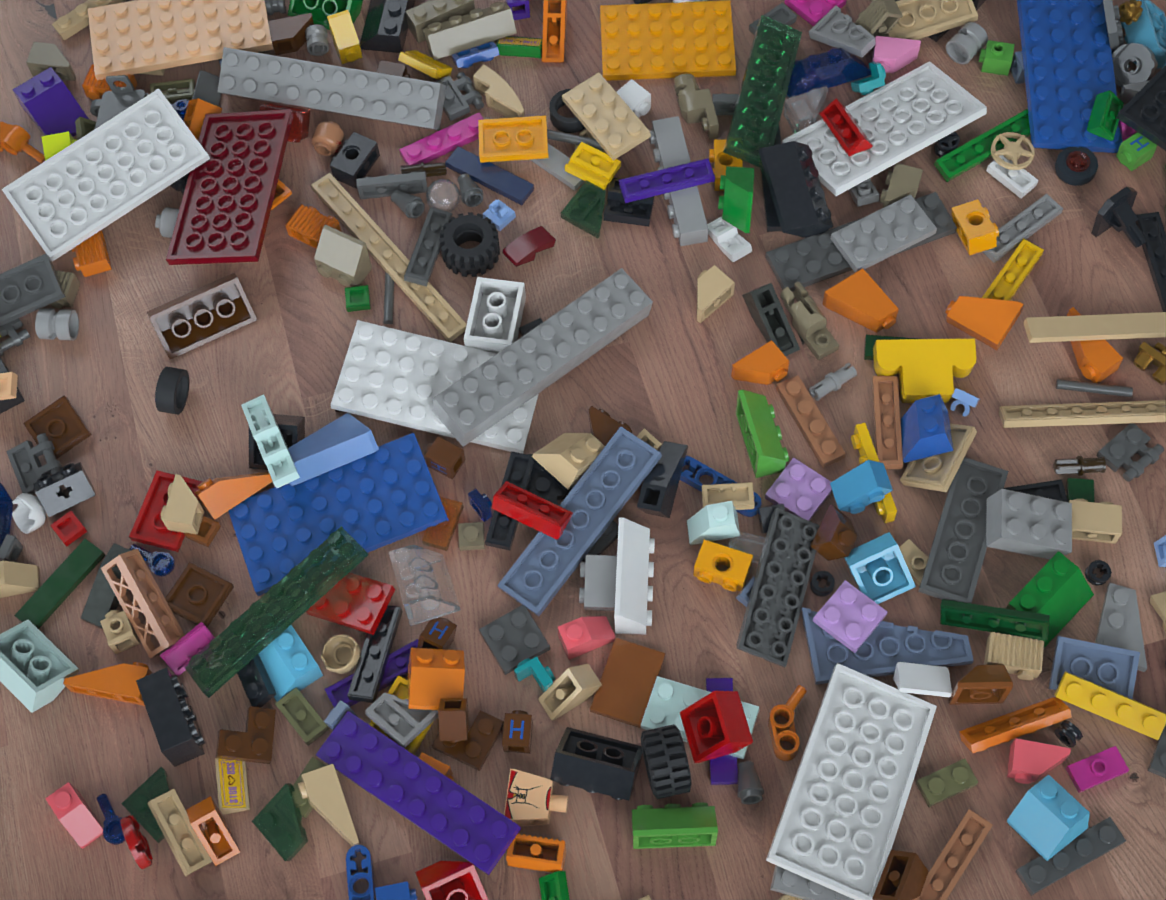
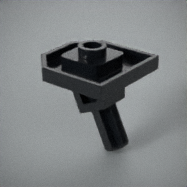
M1126 186L1106 200L1097 213L1091 234L1098 237L1113 227L1118 232L1123 230L1135 248L1143 245L1147 239L1135 222L1139 218L1132 210L1137 191Z

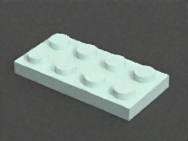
M657 676L641 722V728L650 730L675 724L681 733L683 741L688 742L680 712L711 692ZM741 701L752 735L759 713V706ZM748 746L729 755L744 760Z

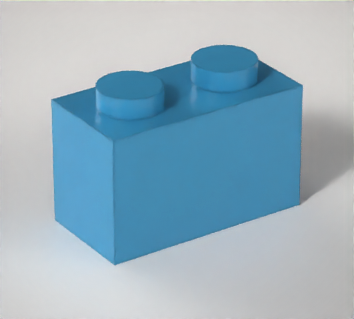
M872 460L865 461L830 483L838 509L850 512L851 514L864 511L867 505L883 500L885 498L884 495L893 491L884 464Z

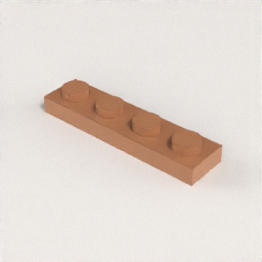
M799 375L776 384L777 392L822 468L844 459V450Z
M873 376L872 395L876 453L879 462L884 464L885 469H902L903 453L898 376Z
M968 809L929 871L921 895L913 900H947L993 824Z

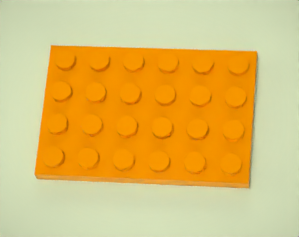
M730 0L600 5L602 70L606 81L675 78L681 74H691L694 77L736 76Z

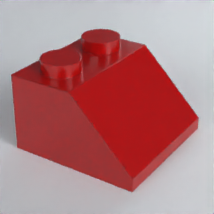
M713 691L680 712L694 763L736 753L753 743L738 691Z

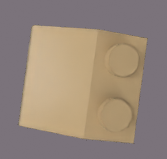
M563 433L535 452L532 457L569 490L576 485L605 446L591 433Z

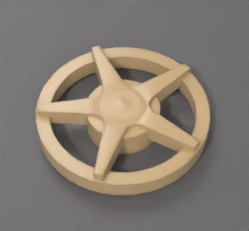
M1014 132L999 134L991 145L993 159L1000 166L1010 170L1026 168L1031 164L1035 155L1034 147L1025 135ZM1007 138H1014L1018 140L1016 142H1010ZM1000 140L1004 144V149L996 151L995 145ZM1021 142L1028 147L1029 151L1022 148ZM1004 155V157L1008 160H1011L1013 164L1003 161L999 156ZM1020 156L1030 157L1025 163L1017 164Z

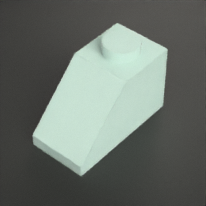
M732 501L706 505L687 520L690 545L703 543L704 539L717 541L740 536L738 515Z

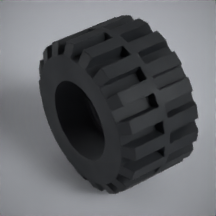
M468 212V215L461 213L458 214V218H450V223L443 225L439 239L442 258L446 263V267L449 270L452 269L455 274L460 272L463 277H467L468 274H471L472 277H477L478 273L483 275L486 273V269L491 270L494 267L493 263L498 262V255H500L498 231L495 224H491V220L488 217L483 219L482 214L478 213L475 216L473 212ZM467 241L480 243L477 247L471 249L459 247Z
M673 724L642 731V752L653 795L657 799L690 792L692 785L690 768L684 742L677 726Z

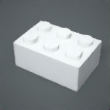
M477 277L464 335L465 346L498 354L517 341L526 300L524 283Z

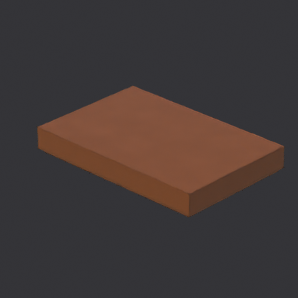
M615 638L600 680L602 686L596 691L590 712L641 728V722L666 653Z

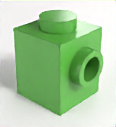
M987 40L986 48L980 50L978 62L982 63L981 72L1008 76L1015 44Z

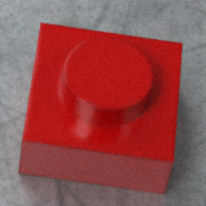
M69 511L50 525L66 547L88 532L72 511Z

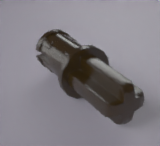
M421 162V164L401 165V174L425 172L426 177L441 176L447 174V168L445 163L424 164V162Z
M1077 456L1076 459H1056L1053 468L1056 474L1077 473L1078 476H1082L1084 473H1104L1106 471V460L1104 457L1083 458L1082 456Z

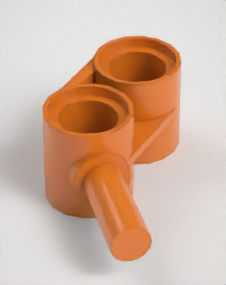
M0 122V152L5 149L10 154L17 155L19 151H24L41 164L45 161L44 154L28 144L31 137L26 130L18 125Z
M801 685L797 686L785 705L779 704L774 706L769 715L768 727L775 756L782 761L793 760L800 746V739L796 734L793 720L794 710L807 692ZM776 716H784L788 722L783 725L778 724L774 718ZM788 741L794 748L789 751L781 748L780 743Z

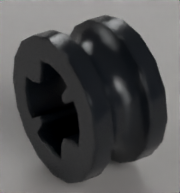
M1095 560L1086 568L1085 577L1093 585H1103L1111 577V568L1105 561ZM1096 568L1101 569L1100 572H1104L1100 578L1096 577V573L1093 574Z
M818 571L812 577L810 588L817 596H827L834 588L835 579L827 571ZM821 579L827 581L824 588L818 586Z
M1064 720L1061 723V727H1057L1054 731L1057 738L1071 748L1076 745L1075 740L1080 741L1083 737L1078 727L1067 720Z

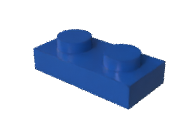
M492 41L452 54L451 56L457 68H469L473 66V63L479 61L488 62L500 54L498 46Z

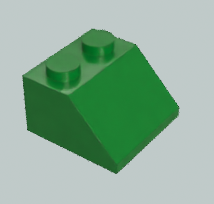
M726 166V175H721L720 189L724 190V196L719 195L718 209L723 210V220L744 233H750L754 168Z

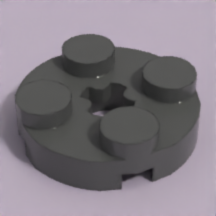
M1124 44L1112 54L1115 84L1122 88L1123 85L1151 80L1158 66L1154 53L1144 44ZM1129 61L1137 62L1136 70H1128L1130 67Z

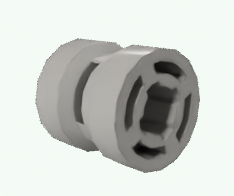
M318 24L309 26L305 31L308 52L314 56L326 54L329 51L327 29Z

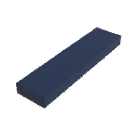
M459 146L445 162L447 168L461 175L469 174L473 181L520 205H523L534 191V184L490 162L480 163L478 156Z

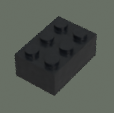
M166 667L136 680L161 752L172 765L176 767L205 754L202 747L203 744H206L201 730L197 729L194 722L197 720L196 714L186 700L189 697L183 682H180L177 674L172 675Z

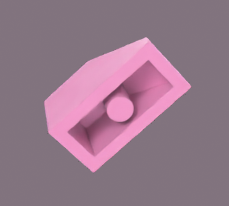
M876 36L872 62L881 63L886 73L893 74L917 59L921 41Z

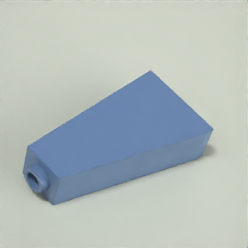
M346 413L289 447L288 450L300 477L289 484L291 486L297 485L378 451L379 448L372 431L351 414Z

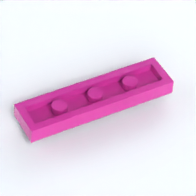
M478 112L399 149L400 155L406 165L421 164V162L426 164L454 151L458 146L462 147L479 139L478 120H484V118Z

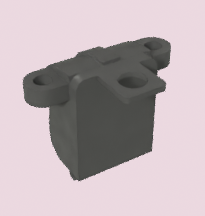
M126 75L106 76V81L112 91L105 92L102 95V99H95L91 102L90 112L97 117L95 129L149 94L145 93L142 89L135 90ZM114 81H122L127 86L118 87L114 84Z

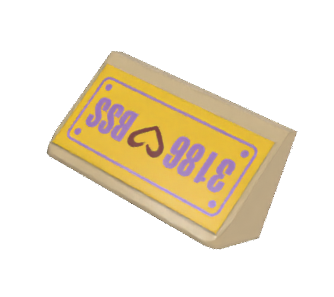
M215 758L219 810L223 815L250 810L246 762Z

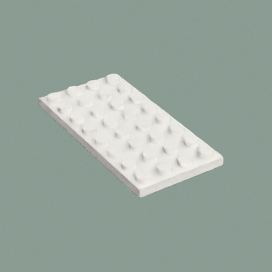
M929 61L845 106L872 143V148L851 156L847 155L823 119L782 140V143L796 141L809 145L812 150L815 167L819 173V181L835 196H838L987 114V107Z
M158 88L10 183L2 191L53 262L208 161L210 157Z
M357 320L332 398L331 409L455 438L432 411L433 398L491 359L496 353ZM539 394L471 442L523 454Z
M837 663L829 680L766 861L854 900H873L872 898L897 834L937 706L908 693L900 692L899 689Z

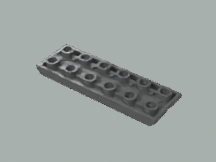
M779 508L774 510L738 636L737 649L784 668L786 667L816 550L811 547V544L820 525Z

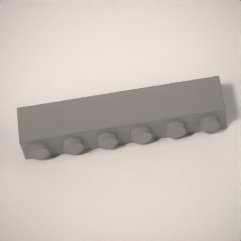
M679 116L653 120L649 141L650 144L655 145L653 156L655 163L659 162L660 167H658V170L691 163ZM694 186L663 194L664 200H669L670 205H667L669 219L674 220V224H672L673 236L678 238L680 246L708 242V225L698 187Z

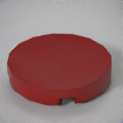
M130 814L120 820L121 827L132 856L143 870L152 865L153 856L146 837L139 830L140 824Z

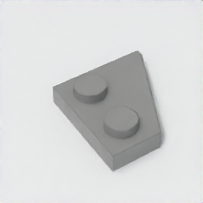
M384 692L365 710V715L397 744L405 748L438 717V710L408 709V699H399L395 695Z

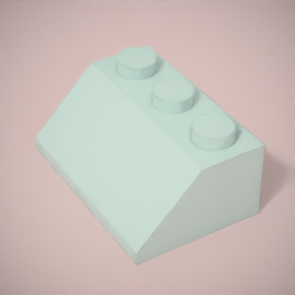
M29 620L0 634V682L30 712L33 713L52 702L66 687L63 684L64 679L73 677L78 673L79 668Z

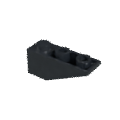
M663 442L659 450L662 457L643 482L637 508L646 514L670 518L688 445Z

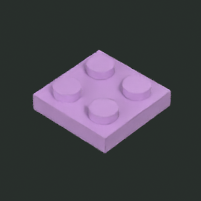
M793 458L766 492L765 499L774 505L782 503L786 512L810 521L831 494V481Z
M845 580L814 616L813 622L853 653H856L885 618L888 611Z

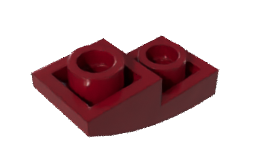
M540 226L515 239L503 249L502 253L517 267L534 261L536 253L554 247L556 239L543 226Z

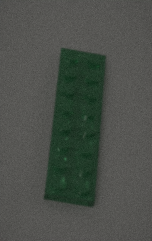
M764 15L760 17L726 139L724 153L764 169L758 150L774 146L802 35L801 31Z
M341 526L331 533L321 545L312 550L303 561L293 567L277 584H274L258 601L254 602L240 617L232 621L222 633L213 638L204 649L193 656L184 668L201 691L210 698L369 554Z

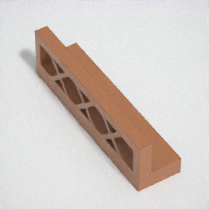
M138 548L118 555L101 568L150 659L165 651L185 636ZM116 565L121 572V580L115 576L112 570ZM127 589L131 590L134 596L133 602L129 601L126 596ZM139 612L144 614L146 624H142L139 620ZM151 634L156 636L161 645L156 649L151 642Z

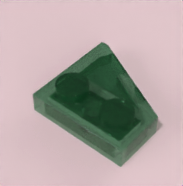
M586 180L562 210L561 218L590 235L599 238L606 191Z
M162 767L121 803L158 843L165 837L147 803L170 791L167 773Z
M286 783L252 820L284 861H291L308 842L305 828L301 823L300 808L295 806L292 794L295 790L291 783Z

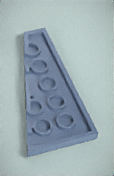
M801 608L815 685L829 683L837 663L866 676L879 677L894 675L898 662L954 667L969 665L974 661L967 635L938 630L935 632L920 630L918 627L897 626L894 623L881 621L856 653H853L813 622V618L818 612L811 611L809 608Z

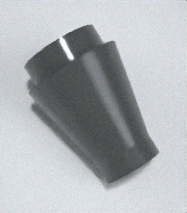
M469 174L460 175L457 181L460 187L462 202L469 207L478 206L483 201L482 189L471 179Z
M395 190L391 195V201L408 218H418L422 215L425 205L420 197L402 192L401 190Z
M741 762L738 765L737 796L741 798L743 804L759 803L763 800L764 789L755 770L754 762Z

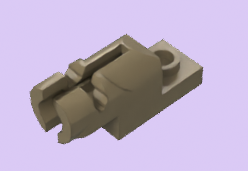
M681 74L675 77L674 88L678 96L682 117L686 123L701 122L702 129L707 131L709 140L718 138L719 123L709 88L700 90L694 75Z
M800 282L794 283L796 289L793 293L789 287H786L781 292L780 297L784 302V306L793 317L792 326L817 360H820L837 351L839 344L826 328L827 319L817 307L815 301L808 295L804 286Z

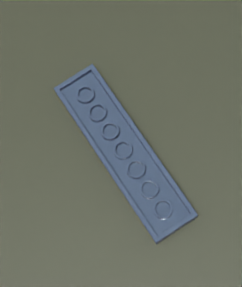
M620 427L559 505L573 512L560 538L557 540L542 532H538L497 585L499 589L539 617L662 457L661 452L623 427Z

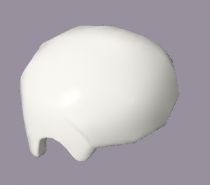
M22 493L12 501L13 504H18L17 508L12 512V517L21 532L28 534L45 523L46 512L37 496Z

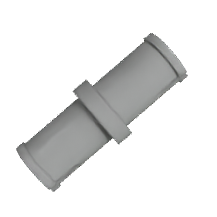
M847 363L836 372L826 374L825 379L809 388L811 396L815 397L816 401H819L831 391L839 390L842 384L857 376L856 369L850 363Z

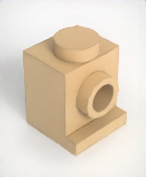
M112 610L105 615L106 619L100 621L107 638V643L115 654L140 644L137 634L124 611Z

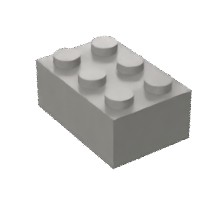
M1000 489L987 498V547L1045 559H1051L1058 551L1064 556L1071 553L1072 503Z

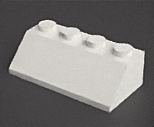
M619 518L614 613L615 634L646 635V626H652V610H647V601L653 602V586H648V577H653L654 562H649V553L654 554L655 538H650L649 528L626 518Z

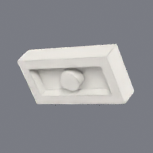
M1004 155L999 156L1003 161L1013 164L1012 161L1006 159ZM995 160L988 165L986 170L1021 199L1038 183V179L1025 169H1006Z

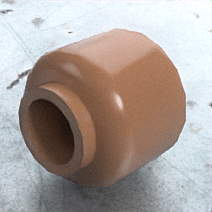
M336 122L319 123L311 140L315 151L323 156L336 154L344 140V132Z

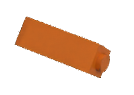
M863 268L826 290L822 303L826 308L876 333L882 329L891 328L896 323L899 310Z
M959 296L956 302L953 300L950 302L945 313L947 314V323L989 347L998 350L1022 313L1024 304L1018 301Z

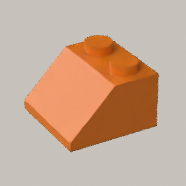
M411 648L408 664V709L438 710L440 699L463 698L465 676L464 650Z

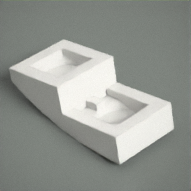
M722 216L707 224L709 236L732 262L752 252L751 244L738 234L735 226L723 220Z

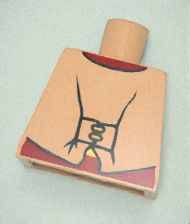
M510 769L504 816L519 826L548 825L551 811L567 812L568 796L553 794L554 784L550 779Z

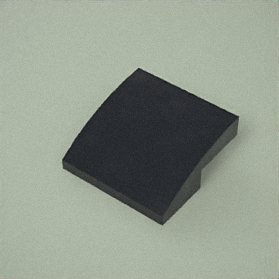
M613 177L608 190L603 221L649 227L655 196L625 203L619 186L621 178Z

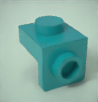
M870 62L871 76L851 82L852 91L859 92L861 95H867L873 92L875 88L884 86L886 72L881 63Z
M537 656L533 659L527 658L521 661L514 670L518 682L533 675L543 693L556 680L551 669L548 666L544 668Z

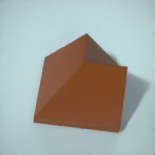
M977 665L957 683L952 696L949 698V705L1003 704L1013 688V681L1005 665Z

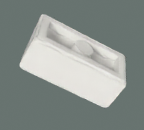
M898 662L896 664L893 680L900 692L942 697L952 696L950 673L947 667Z

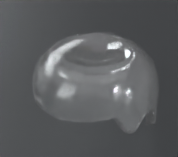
M448 179L433 181L427 188L426 203L429 207L452 212L460 203V191L456 184Z

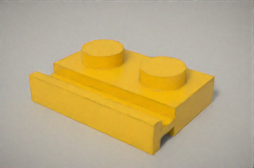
M417 50L405 51V53L400 52L398 61L435 79L451 75L453 69Z
M581 142L570 157L568 164L566 163L565 171L605 191L606 186L621 167V161L618 159L613 161L608 154Z

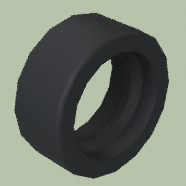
M565 89L556 93L550 101V120L559 131L576 133L585 129L577 117L566 118L558 114V109L566 105L563 102L562 95L571 90Z
M165 367L162 370L155 391V404L159 412L179 415L183 411L187 402L190 384L187 370L173 367Z

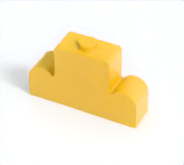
M975 339L876 340L873 347L874 370L878 376L899 375L900 400L902 403H914L915 400L938 394L941 395L944 403H947L954 393L953 376L956 378L968 376L976 363Z

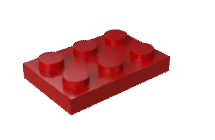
M156 471L129 535L131 541L179 552L185 537L184 532L168 530L161 520V511L163 506L167 505L169 498L168 487L174 481V474ZM182 476L199 501L194 492L199 490L197 486L203 481Z
M326 566L304 611L308 615L374 635L395 592V588L387 583Z

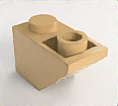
M176 474L173 483H170L168 487L169 498L167 505L162 508L161 520L170 531L198 534L204 510L182 476Z

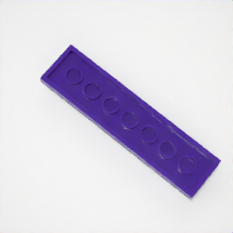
M347 711L316 753V756L326 764H334L335 770L487 875H490L521 830L518 824L349 711Z

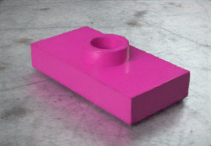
M201 622L162 653L160 657L174 674L179 676L219 644V642Z
M1116 746L1068 765L1065 768L1078 793L1126 774L1129 771Z

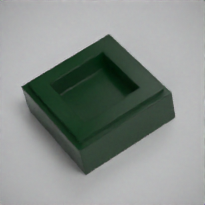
M1067 479L1066 491L1068 502L1075 499H1085L1088 502L1095 503L1094 480Z

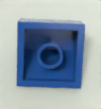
M938 394L915 400L900 419L904 463L953 451L949 413L941 395Z

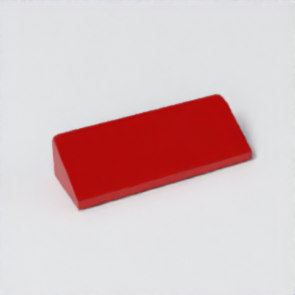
M837 98L819 113L847 155L851 156L873 147L847 108Z
M507 481L493 496L492 509L557 540L562 535L573 512Z

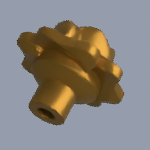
M1130 0L1122 3L1119 6V15L1121 16L1119 21L1125 22L1126 25H1130L1132 21L1136 22L1142 15V2Z

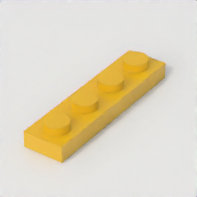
M866 423L857 424L854 434L851 435V441L854 449L859 451V464L867 460L879 462ZM891 492L884 495L885 498L883 500L875 502L876 512L878 516L882 515L884 523L893 522L897 513Z
M1066 671L1054 694L1056 698L1156 740H1159L1166 724V713Z

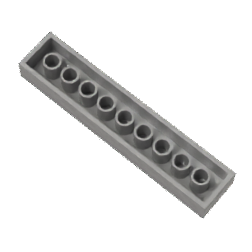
M224 47L218 92L226 95L440 131L446 85Z
M621 268L433 398L432 411L464 447L649 316L653 301Z

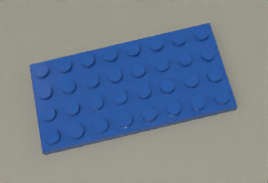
M1017 0L1030 135L1033 147L1064 150L1068 147H1084L1091 152L1117 153L1123 142L1119 125L1112 141L1087 131L1096 96L1109 90L1117 96L1112 51L1109 43L1103 0Z
M414 433L378 446L379 450L297 485L291 486L288 483L277 489L274 487L248 497L228 511L255 593L258 596L323 571L326 566H336L449 521Z

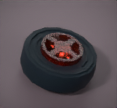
M1084 147L1065 148L1059 153L1055 163V172L1059 179L1073 186H1082L1089 183L1095 177L1098 169L1096 156Z

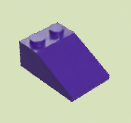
M52 67L12 89L21 107L44 136L69 131L72 137L77 135L75 121L79 117L89 119Z

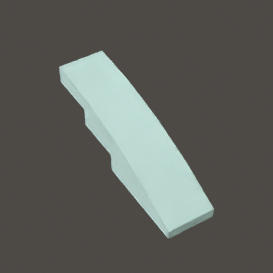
M265 395L242 404L241 406L276 489L300 478Z

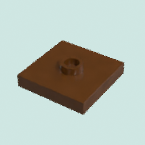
M65 395L23 423L37 445L39 444L37 436L46 433L48 440L52 441L55 449L53 452L56 459L92 435Z
M189 562L165 597V600L173 613L196 625L202 622L208 627L234 586L232 583Z

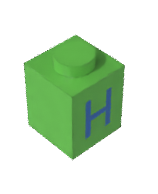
M1137 132L1121 143L1116 157L1121 164L1125 165L1132 172L1153 157L1158 145Z

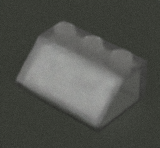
M414 544L388 552L410 626L461 610L443 554Z

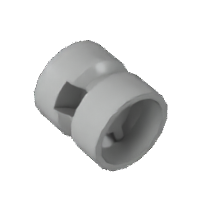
M975 22L966 23L946 44L947 54L954 62L962 65L967 64L986 45L988 40L987 33L984 28Z
M39 309L35 321L38 338L54 340L58 337L59 340L74 341L79 331L78 313L75 310L61 309L58 312H55L54 309Z

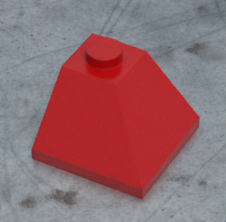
M441 860L415 872L426 900H488L476 869L470 862Z

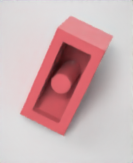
M606 616L580 617L557 627L558 637L568 660L612 643L616 638Z
M1015 738L1010 746L1007 777L1015 778L1016 782L1022 784L1036 782L1064 762L1070 755L1071 748Z
M66 783L45 798L59 821L82 849L106 833L80 792L71 783Z

